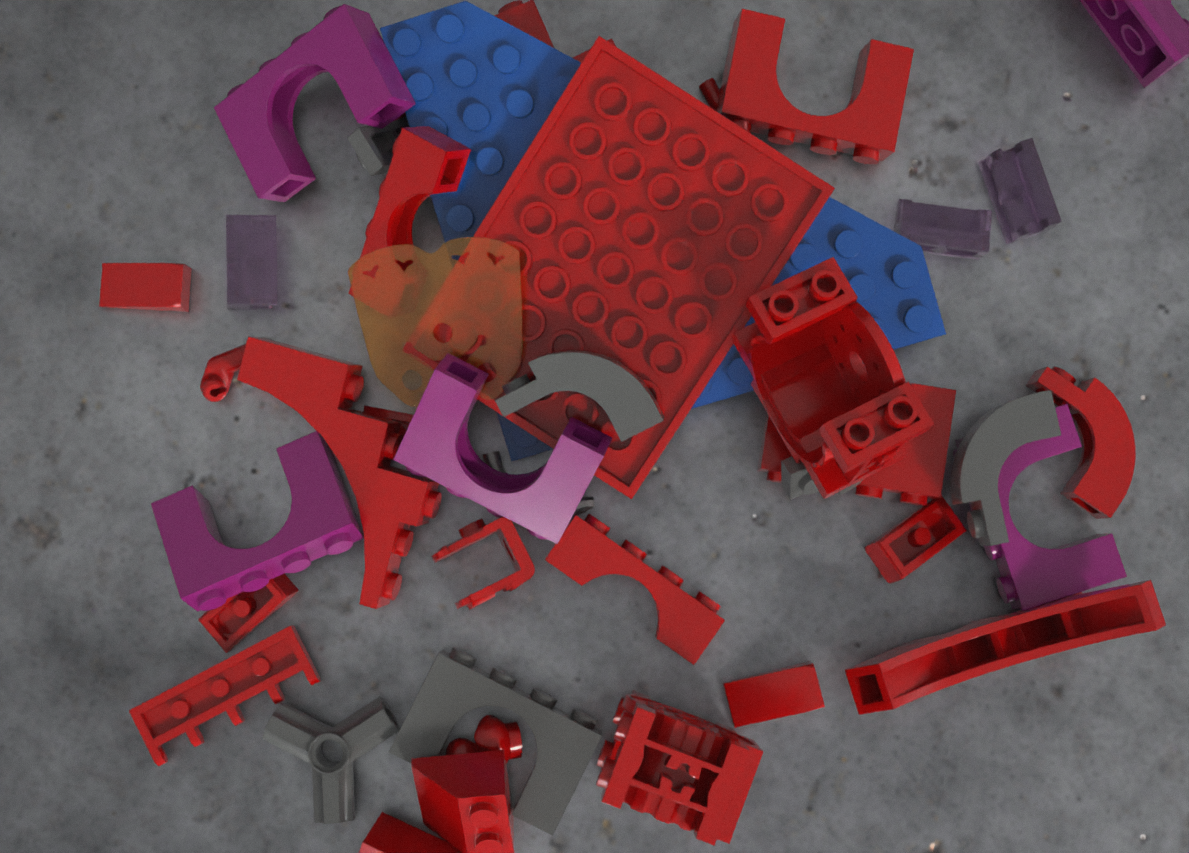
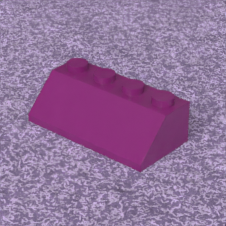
M1079 0L1144 88L1189 57V21L1181 18L1171 4V0Z

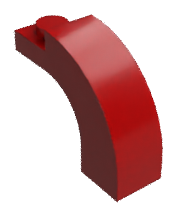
M1059 367L1039 369L1034 372L1025 386L1035 393L1051 390L1056 407L1068 404L1073 422L1081 437L1082 453L1080 462L1060 494L1096 519L1111 518L1129 489L1135 468L1136 446L1129 418L1116 396L1097 378L1094 377L1082 381L1077 387L1074 385L1076 379Z

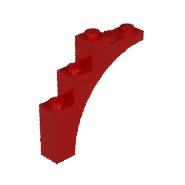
M248 336L237 380L270 393L296 410L324 438L341 463L355 494L364 532L365 572L359 604L373 609L390 604V600L396 599L402 583V575L398 574L401 558L408 555L412 546L414 533L409 530L410 525L417 527L428 524L430 518L434 519L436 517L442 500V493L437 492L439 483L428 477H420L407 470L390 466L391 460L394 459L403 440L402 434H399L401 422L352 409L353 402L359 400L363 390L364 378L360 376L363 365L267 338Z
M1146 580L1083 594L1079 592L1024 611L1018 610L1014 613L979 619L947 634L907 642L845 669V673L859 715L896 709L946 687L996 670L1094 643L1156 631L1166 626L1152 581Z

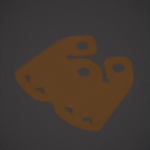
M463 237L447 241L432 254L410 244L385 247L364 255L349 268L348 275L371 365L377 378L403 403L411 407H418L435 370L412 353H405L402 348L405 342H410L413 348L435 361L442 360L447 353L461 358L476 342L477 335H485L487 338L486 345L479 346L466 363L476 368L482 363H490L496 369L495 379L492 382H485L479 394L480 397L486 400L495 399L503 392L502 386L510 381L520 365L523 348L520 259L517 249L499 240L482 237ZM466 252L470 253L464 265L451 258L452 255L462 256ZM490 252L496 257L503 255L505 259L500 260L494 265L486 254ZM395 260H399L403 263L407 260H413V264L409 265L406 268V270L403 271L402 268L395 263ZM375 265H379L374 279L371 276L363 275V271H371ZM439 323H446L452 328L453 336L447 343H440L434 338L433 329ZM415 370L421 375L422 383L418 389L410 390L404 386L402 377L406 371Z

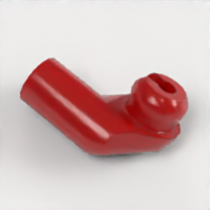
M246 344L218 354L208 360L200 383L201 392L208 401L219 402L225 398L234 373L240 370Z

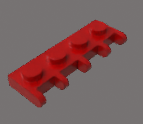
M290 625L129 710V713L153 761L157 766H161L168 762V757L162 744L186 732L191 744L197 747L204 743V737L198 725L226 711L232 723L237 726L245 721L238 704L267 690L272 701L277 705L285 700L278 683L301 671L304 672L312 686L320 682L321 679L295 626Z

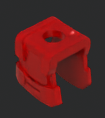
M501 517L485 525L482 518L458 530L461 536L460 539L440 548L437 553L431 556L434 563L439 562L497 533L516 571L455 603L457 609L466 606L470 610L494 598L495 593L502 589L504 592L508 590L511 592L529 580L535 572L534 564L513 522L505 517Z

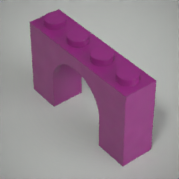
M343 4L329 10L325 14L324 20L309 32L294 38L291 46L278 57L263 63L259 67V72L248 81L233 87L227 93V97L216 105L214 109L257 197L285 203L316 179L297 141L293 128L295 102L303 87L311 79L322 73L329 72L338 83L357 123L379 129L386 127L416 103L370 14Z
M447 353L435 368L393 460L404 465L412 474L428 477L445 486L451 494L461 498H468L486 507L492 515L498 518L505 517L525 527L531 535L543 540L548 539L558 544L601 463L612 437L571 417L549 460L542 467L526 474H507L493 469L475 453L468 436L470 413L489 374Z
M1068 404L1055 407L1061 436L1029 442L1018 447L1008 456L1000 470L998 493L1009 542L983 547L988 558L991 561H996L1001 577L996 579L997 588L1004 603H1010L1012 609L1024 611L1127 577L1112 533L1096 534L1056 548L1046 549L1034 545L1025 539L1016 529L1011 519L1009 494L1017 476L1026 467L1037 461L1082 447ZM964 437L955 440L957 449ZM957 449L953 450V457H955Z
M317 431L276 448L291 490V510L281 530L273 538L259 546L246 549L225 546L209 501L193 485L151 503L180 599L197 612L219 608L225 604L227 598L243 591H257L265 587L270 579L284 573L300 572L309 567L311 561L327 554L336 555L349 550L354 542L364 538L333 452Z

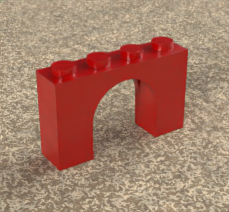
M741 9L733 23L716 108L718 113L749 133L755 132L768 135L767 140L779 145H792L794 142L810 145L811 151L824 155H834L836 151L853 155L852 159L863 164H878L879 161H884L895 152L914 53L913 48L871 39L859 52L852 94L847 107L833 115H811L794 107L783 95L777 81L776 66L785 18Z
M911 383L912 388L934 422V425L930 430L904 444L909 452L904 459L865 478L860 484L855 486V495L882 499L883 491L901 494L900 502L927 506L928 498L936 499L941 497L956 390ZM766 412L757 471L767 472V481L781 483V461L792 457Z

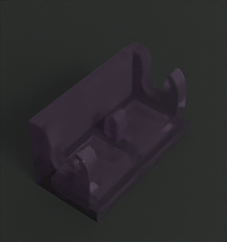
M1033 138L1020 141L1013 148L1006 151L998 149L979 162L1006 244L1048 232L1062 222Z
M899 199L897 201L894 232L920 245L923 253L979 260L989 252L992 210H971Z
M226 215L228 310L272 309V306H277L276 215Z

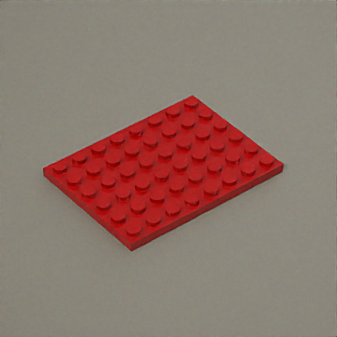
M598 36L402 351L433 371L449 353L488 373L489 375L477 400L500 415L502 414L495 400L506 395L502 386L527 374L530 382L535 380L536 377L528 362L541 356L560 351L581 350L602 354L622 363L643 380L650 389L664 415V421L621 442L605 410L587 395L573 391L551 393L505 416V418L553 449L571 417L612 437L594 475L632 499L734 344L731 340L733 333L744 328L752 315L745 305L748 297L772 286L835 188Z

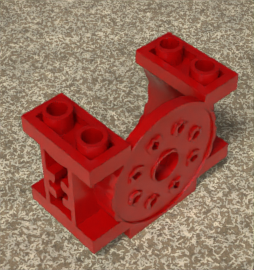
M834 257L748 297L745 305L754 318L755 323L734 332L731 338L754 378L751 386L796 464L802 461L823 499L904 459L909 454L904 444L930 430L934 425L909 381H905L899 361L887 337L870 313L856 301L858 297Z
M633 690L632 694H626L625 698L621 697L612 723L617 724L613 737L614 741H604L596 766L601 767L596 786L604 788L601 794V802L621 809L622 803H627L631 809L640 813H650L659 821L667 824L675 823L681 829L687 831L694 830L696 839L715 846L716 840L730 844L764 751L754 740L737 734L731 727L718 722L714 724L685 711L650 699V696Z

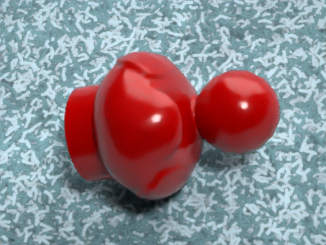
M486 715L479 721L474 733L475 743L467 738H457L450 742L446 749V755L504 750L507 764L510 759L522 757V738L517 722L504 723L493 715Z

